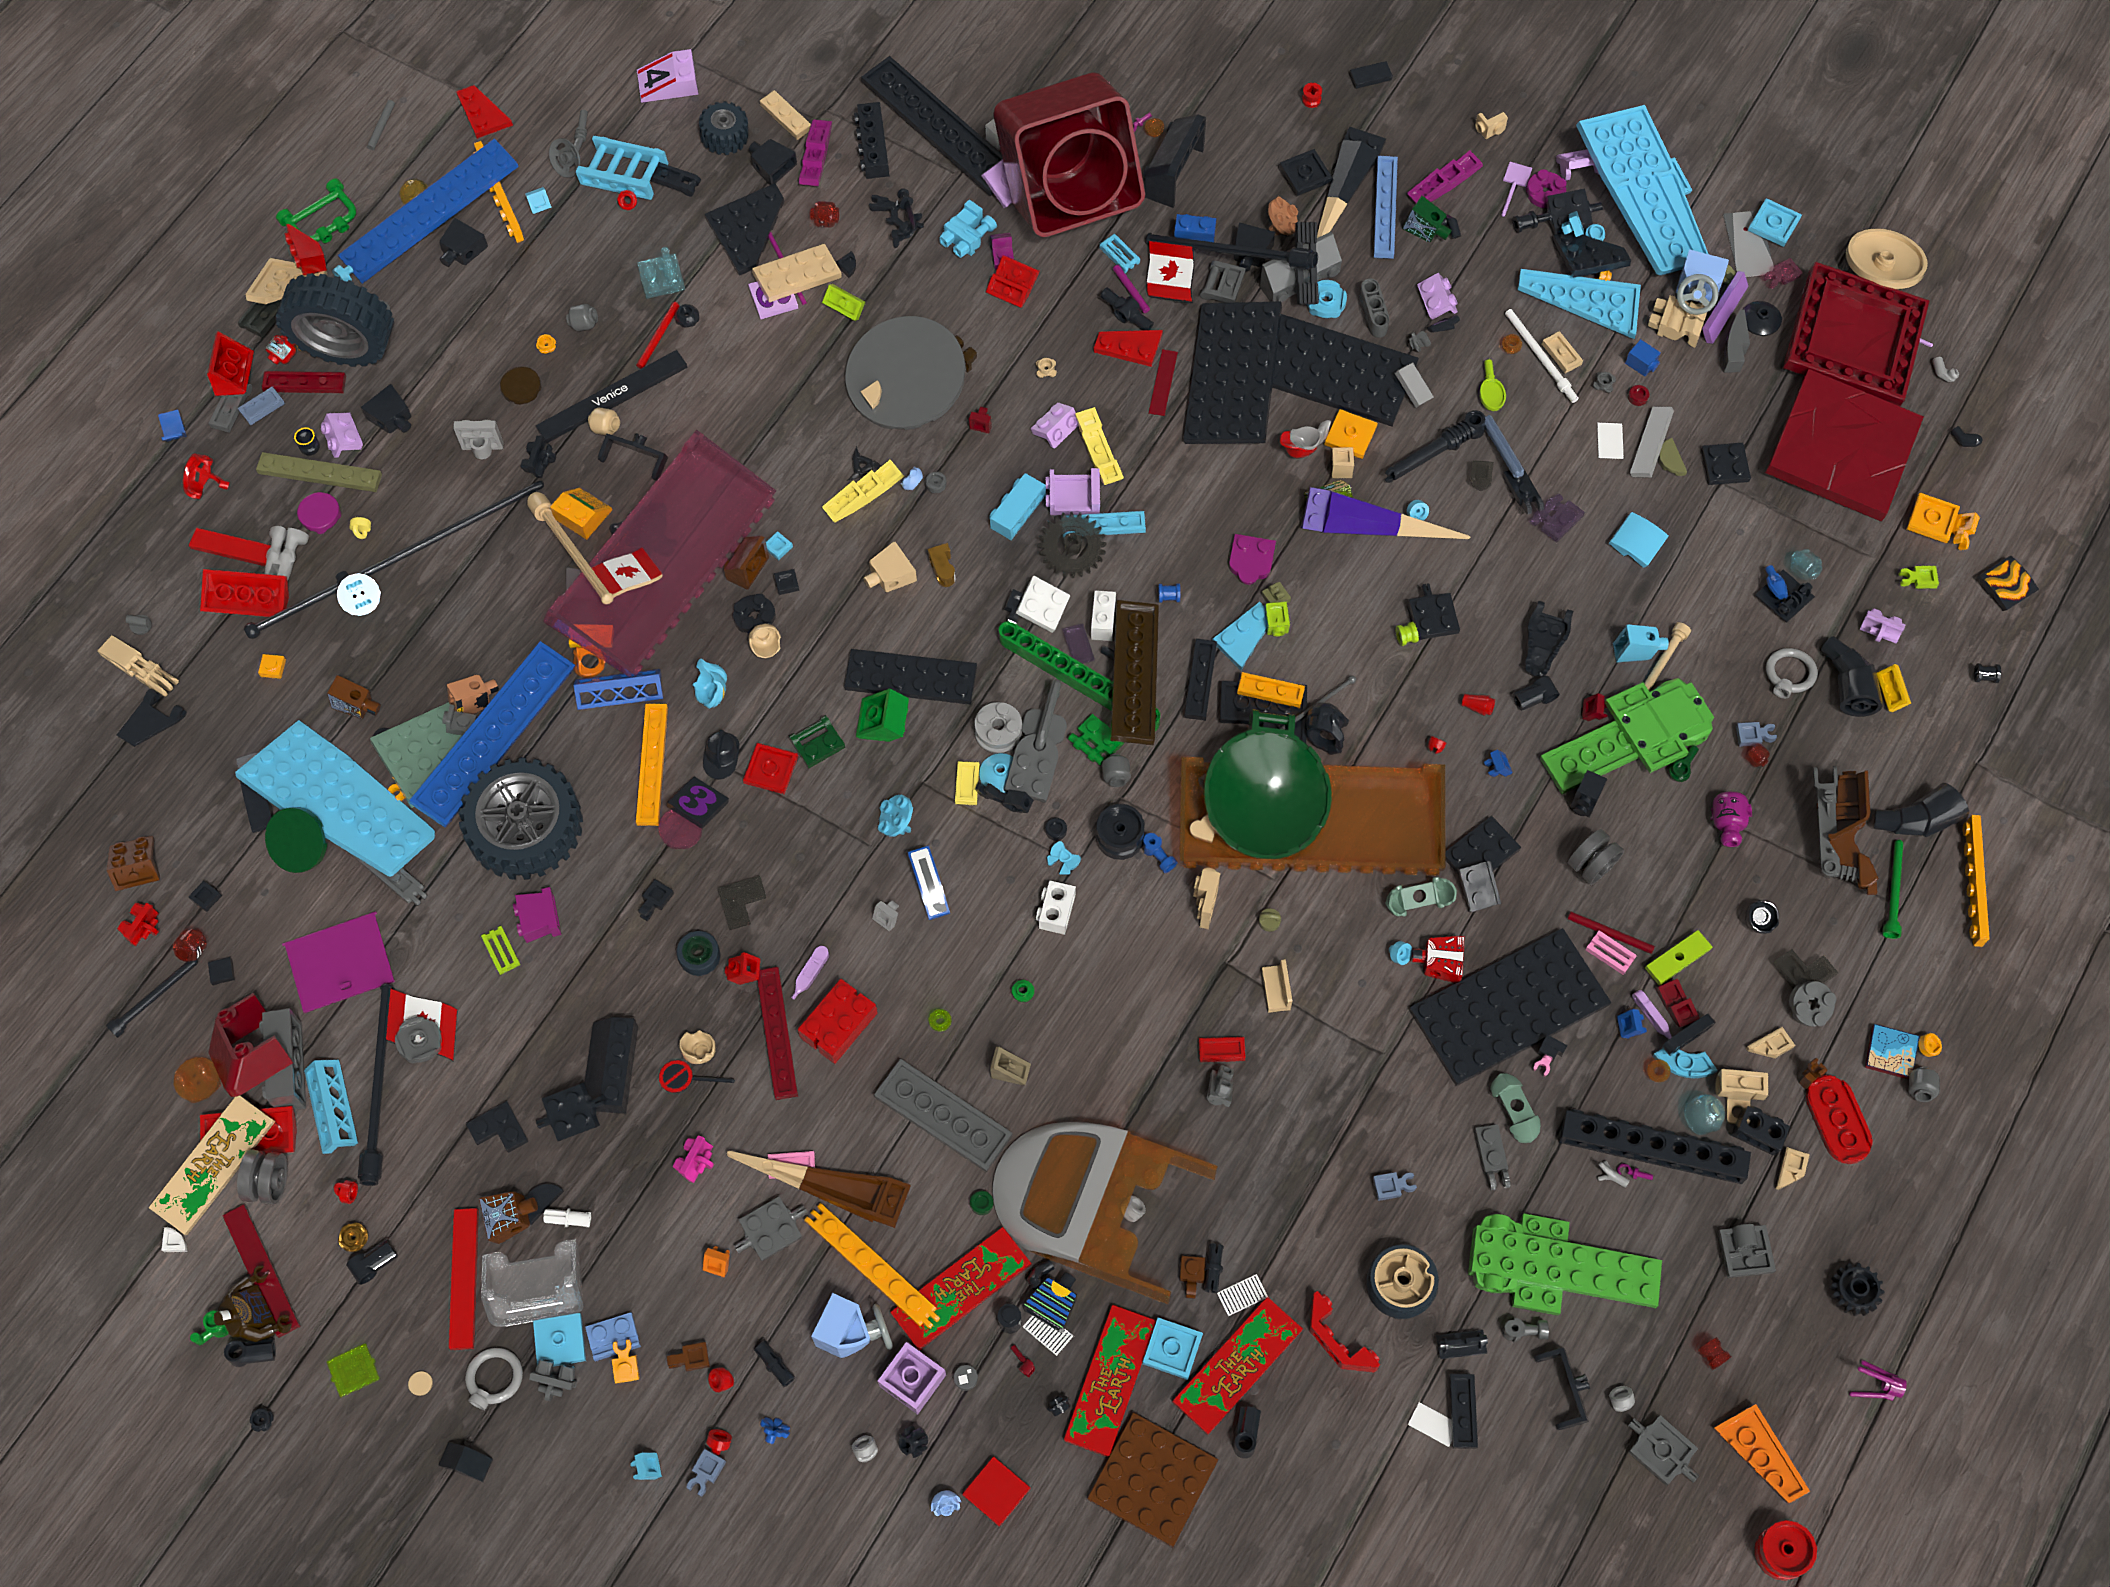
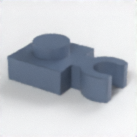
M1759 722L1738 723L1736 731L1739 746L1761 745L1762 740L1774 742L1777 735H1769L1767 731H1773L1775 725L1768 724L1764 728H1760Z
M1396 1172L1374 1176L1373 1182L1378 1201L1401 1197V1190L1406 1192L1415 1191L1416 1185L1409 1186L1406 1184V1180L1413 1179V1173H1406L1399 1179Z
M704 1449L692 1469L697 1476L688 1482L687 1489L691 1491L695 1484H700L701 1489L698 1495L702 1497L706 1492L707 1481L714 1484L726 1461Z

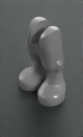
M274 526L269 531V537L272 538L271 548L267 551L264 574L287 576L288 582L296 558L297 545H305L308 542L309 535L295 528H288L286 530L284 527ZM286 541V543H285V548H284V550L281 552V548H282L283 542Z

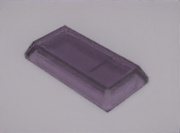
M1079 624L1064 628L1063 632L1071 657L1082 664L1095 661L1084 625Z

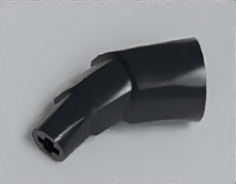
M1832 636L1824 643L1821 651L1832 660V663L1839 672L1838 685L1841 711L1855 717L1876 714L1882 709L1883 704L1874 664H1870L1854 648L1848 647L1835 636Z
M1941 783L1935 789L1913 802L1909 807L1895 810L1876 809L1874 829L1891 831L1900 835H1923L1927 838L1968 817L1969 808L1958 790L1948 783Z

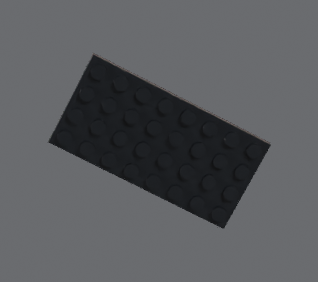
M1281 301L1202 303L1184 433L1185 444L1266 443L1282 312Z
M1281 314L1272 388L1393 427L1406 394L1395 373L1411 363L1416 367L1419 358Z
M1562 928L1410 1007L1409 1011L1455 1086H1458L1543 1041L1547 1034L1553 1036L1608 1007L1611 1001Z

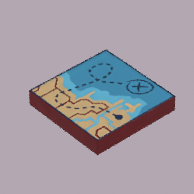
M1874 1024L1871 1030L1865 1068L1909 1080V1074L1914 1070L1920 1036Z

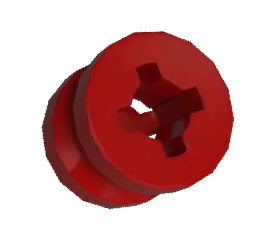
M1308 83L1304 86L1302 102L1306 107L1314 108L1321 103V86L1317 83Z

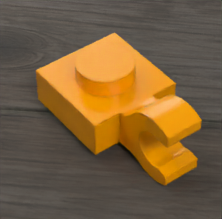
M1976 512L1957 515L1952 533L1955 535L1953 543L1959 544V550L1968 549V535L1975 534L1980 518Z

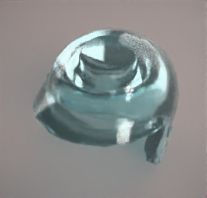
M1702 1094L1685 1104L1684 1116L1688 1126L1694 1133L1704 1135L1721 1129L1725 1119V1108L1717 1097Z

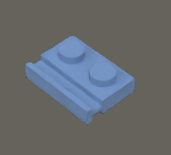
M632 1313L585 1327L594 1361L617 1355L613 1350L614 1341H618L620 1349H626L627 1339H630L632 1342L631 1350L641 1347Z

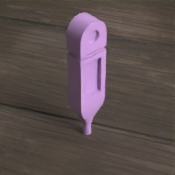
M819 946L813 952L812 957H810L796 979L795 993L791 997L795 1000L799 993L807 990L824 966L823 964L829 958V952L826 947Z
M1642 990L1632 994L1633 1000L1641 1008V1011L1657 1032L1671 1039L1672 1036L1667 1022L1652 1002L1649 1001L1646 994Z

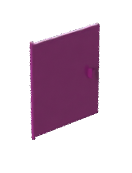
M376 911L282 943L287 951L304 1013L379 988L382 984L395 982L375 916L377 915Z

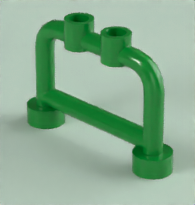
M334 178L326 185V189L329 192L328 195L295 215L288 209H283L277 213L276 219L282 226L290 224L301 231L296 223L339 198L347 207L348 213L343 217H336L332 224L327 227L322 226L318 228L314 235L309 236L317 242L321 240L323 243H328L333 237L331 233L336 230L344 233L349 229L347 223L354 219L356 207L344 193V185L339 179Z

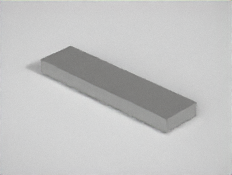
M1652 407L1630 471L1632 477H1652L1674 413L1672 407Z

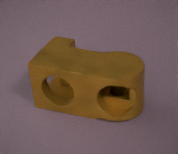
M948 543L929 548V561L938 583L943 587L952 586L955 583L956 577L955 568L948 561L951 559Z

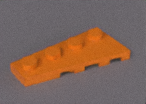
M1756 1404L1714 1427V1430L1788 1504L1810 1492Z

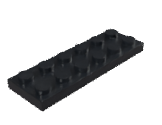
M851 649L844 688L847 691L873 694L892 689L908 698L971 705L977 663Z

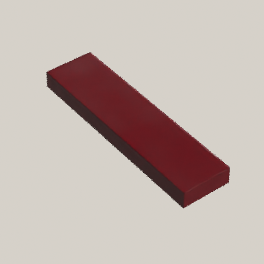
M264 371L262 390L264 392L273 387L276 392L344 393L346 374L345 372Z

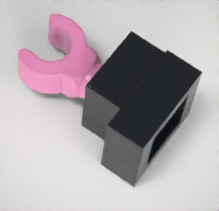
M1547 1034L1538 1052L1543 1058L1535 1063L1533 1071H1536L1537 1067L1542 1065L1546 1069L1543 1076H1547L1550 1071V1062L1554 1061L1556 1055L1562 1057L1568 1045Z

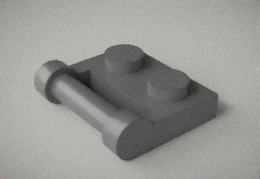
M1212 261L1208 280L1200 294L1201 298L1205 300L1214 299L1225 303L1236 302L1246 268ZM1223 272L1218 290H1213L1218 273Z

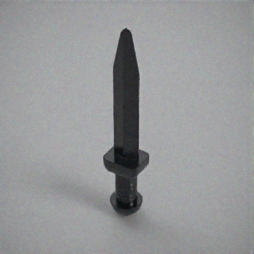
M901 188L898 191V197L901 199L899 208L905 210L909 225L915 230V218L911 208L914 200L912 197H909L907 189Z

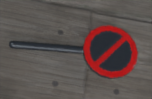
M679 1060L665 1064L659 1074V1082L662 1088L671 1093H680L686 1090L692 1080L723 1083L735 1082V1079L693 1076L690 1066Z

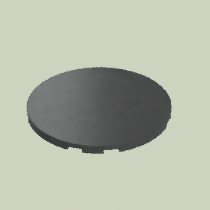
M897 317L884 321L870 329L854 346L846 366V387L856 409L870 422L888 429H915L922 427L921 425L932 420H937L954 405L964 386L966 362L957 339L943 325L923 317ZM878 380L882 389L879 404L872 409L861 391Z

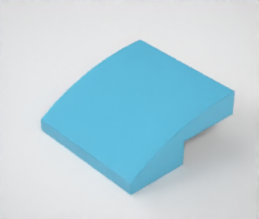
M1631 512L1609 544L1623 556H1631L1644 568L1649 565L1669 535L1647 519Z

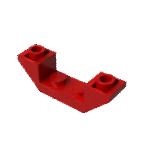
M1316 1291L1312 1297L1310 1333L1340 1369L1376 1372L1380 1367L1378 1363L1380 1360L1373 1350L1370 1349L1368 1351L1364 1346L1350 1358L1348 1356V1349L1341 1342L1338 1344L1332 1337L1334 1335L1332 1330L1326 1324H1321L1323 1320L1331 1315L1333 1310L1331 1306L1333 1304L1325 1294L1321 1295Z

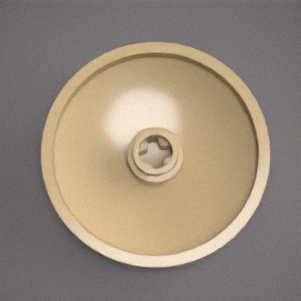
M1868 229L1861 231L1852 237L1846 249L1847 262L1858 276L1894 289H1904L1916 285L1921 281L1927 269V258L1923 250L1910 238L1891 230Z

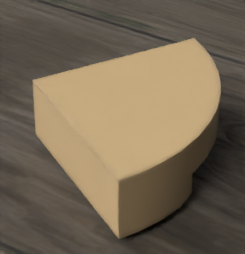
M878 380L861 391L863 397L871 408L874 409L879 404L882 392Z

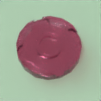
M673 810L664 814L658 827L661 839L665 845L672 849H688L695 845L702 835L701 828Z

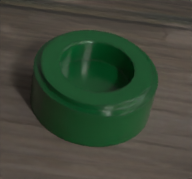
M978 1191L972 1195L970 1205L975 1214L986 1215L993 1209L994 1202L991 1194L986 1191Z

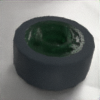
M694 931L685 935L678 943L676 950L678 961L684 971L696 976L706 975L713 971L719 964L721 956L715 938L703 931ZM696 951H704L701 956H694Z

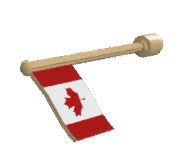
M539 492L532 493L528 497L527 505L537 520L546 521L601 597L603 604H610L614 597L626 591L651 584L662 578L661 571L643 548L633 553L607 560L591 568L553 517L550 509L552 504L547 497Z

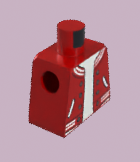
M1464 936L1429 938L1425 950L1413 949L1412 962L1425 963L1424 975L1458 983L1463 976Z

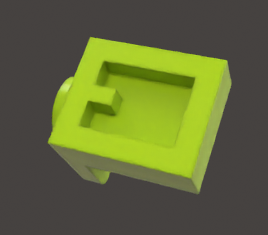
M1287 602L1266 603L1267 635L1276 637L1285 635L1289 632L1290 627Z

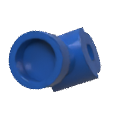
M1148 833L1144 836V854L1147 856L1154 855L1161 862L1159 867L1164 873H1168L1175 868L1178 862L1173 856L1168 857L1162 849L1161 837L1154 833Z

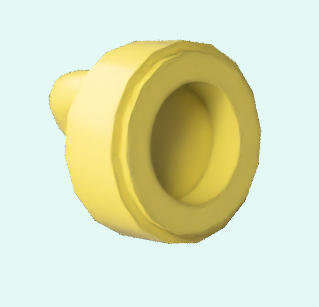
M362 517L352 518L349 528L357 538L365 539L367 532L371 530V522Z

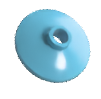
M999 753L988 757L980 767L979 776L981 783L984 786L990 783L1001 792L1008 793L1004 789L1013 756ZM1003 768L1005 771L999 773L997 772V769Z

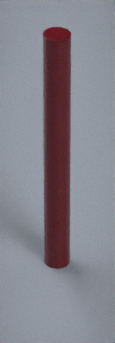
M1570 912L1568 920L1597 932L1601 931L1613 939L1652 954L1654 950V945L1574 912Z

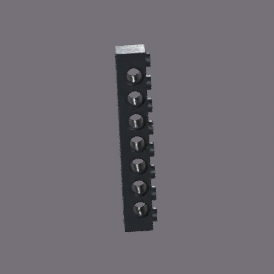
M1576 1109L1567 1110L1563 1116L1559 1143L1738 1184H1743L1748 1178L1751 1152L1745 1151L1743 1147H1727L1718 1141L1712 1140L1705 1142L1691 1135L1678 1136L1675 1135V1132L1669 1130L1656 1131L1647 1125L1634 1126L1625 1120L1612 1121L1603 1115H1585L1583 1111ZM1581 1126L1589 1127L1591 1133H1584L1581 1130ZM1604 1131H1610L1614 1138H1607L1604 1135ZM1627 1136L1634 1137L1637 1144L1629 1143ZM1650 1141L1657 1142L1660 1149L1652 1148ZM1673 1146L1681 1148L1683 1154H1676ZM1696 1152H1702L1706 1160L1699 1159ZM1719 1157H1725L1729 1165L1722 1164Z

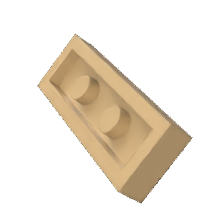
M775 90L760 100V106L797 140L809 132L811 124Z

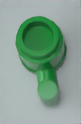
M217 1310L210 1311L204 1316L203 1324L206 1330L201 1334L192 1333L190 1336L192 1342L197 1345H203L213 1336L222 1338L229 1334L225 1325L217 1326L215 1324L214 1314Z

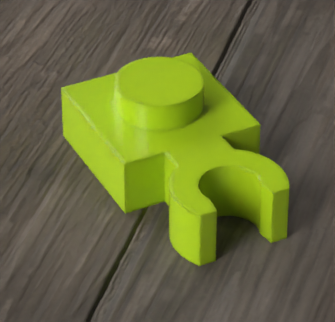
M1915 566L1913 571L1904 568L1898 573L1899 576L1907 577V579H1902L1900 586H1909L1911 583H1915V589L1937 588L1939 585L1936 566Z

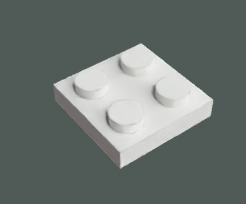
M1033 576L1017 608L1016 614L1053 633L1070 595Z

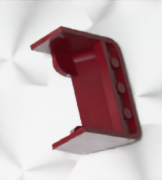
M254 993L229 1008L221 1010L217 1014L208 1053L224 1089L231 1097L242 1095L293 1064V1061L275 1036L255 1048L249 1042L239 1043L233 1048L232 1044L259 1028L260 1021H263L262 1013L267 1012Z

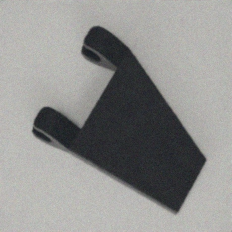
M149 689L141 704L117 733V736L135 747L181 721L187 715V712L181 706L175 705L169 717L152 707V705L160 700V694L154 689Z

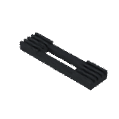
M1296 222V247L1303 248V244H1309V249L1316 252L1317 222ZM1317 266L1309 270L1310 283H1304V269L1296 268L1297 304L1319 303Z

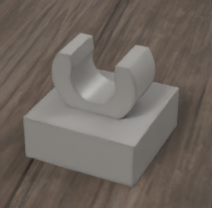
M880 901L875 906L872 919L890 931L895 927L898 916L895 910L899 905L894 901L889 902L888 905Z

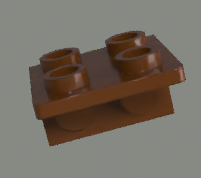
M153 836L138 837L135 840L118 842L109 847L106 871L115 891L160 880V874L153 860Z

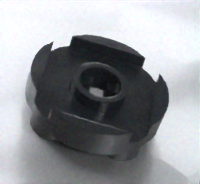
M756 594L746 596L734 604L733 619L739 631L750 634L757 625H772L776 619L774 605L765 595ZM752 612H759L756 619L753 616L749 617Z

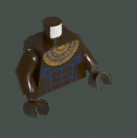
M257 1266L253 1276L250 1278L245 1277L233 1285L223 1297L224 1302L214 1314L215 1324L217 1326L225 1325L229 1335L232 1337H242L258 1342L275 1335L277 1331L284 1334L288 1333L291 1329V1323L282 1325V1323L289 1321L288 1315L280 1316L276 1324L258 1285H252L255 1282L263 1283L267 1279L268 1273L263 1277H259L256 1274L264 1266Z

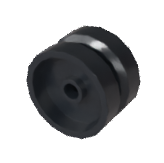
M1115 804L1107 807L1097 819L1096 841L1099 849L1106 856L1118 860H1125L1136 855L1143 846L1145 822L1142 815L1136 808L1127 804Z

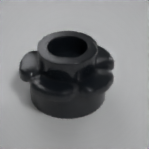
M266 1408L255 1410L250 1416L251 1428L256 1432L269 1430L272 1426L271 1422L274 1420L272 1412H268Z

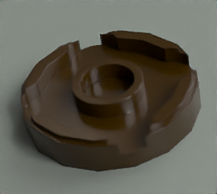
M522 366L507 371L500 382V389L504 398L518 405L533 401L542 388L540 377L536 371Z

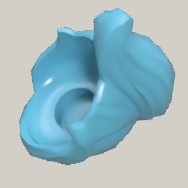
M699 659L697 668L701 674L698 676L697 681L693 683L695 697L697 701L710 709L720 704L724 698L727 674L719 665Z

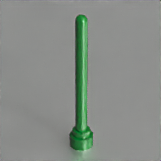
M1902 840L1894 842L1889 919L1883 925V936L1890 939L1900 938L1902 933V927L1898 922L1903 857Z

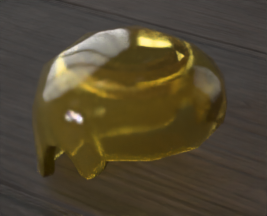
M417 178L407 180L400 189V199L406 205L429 186Z

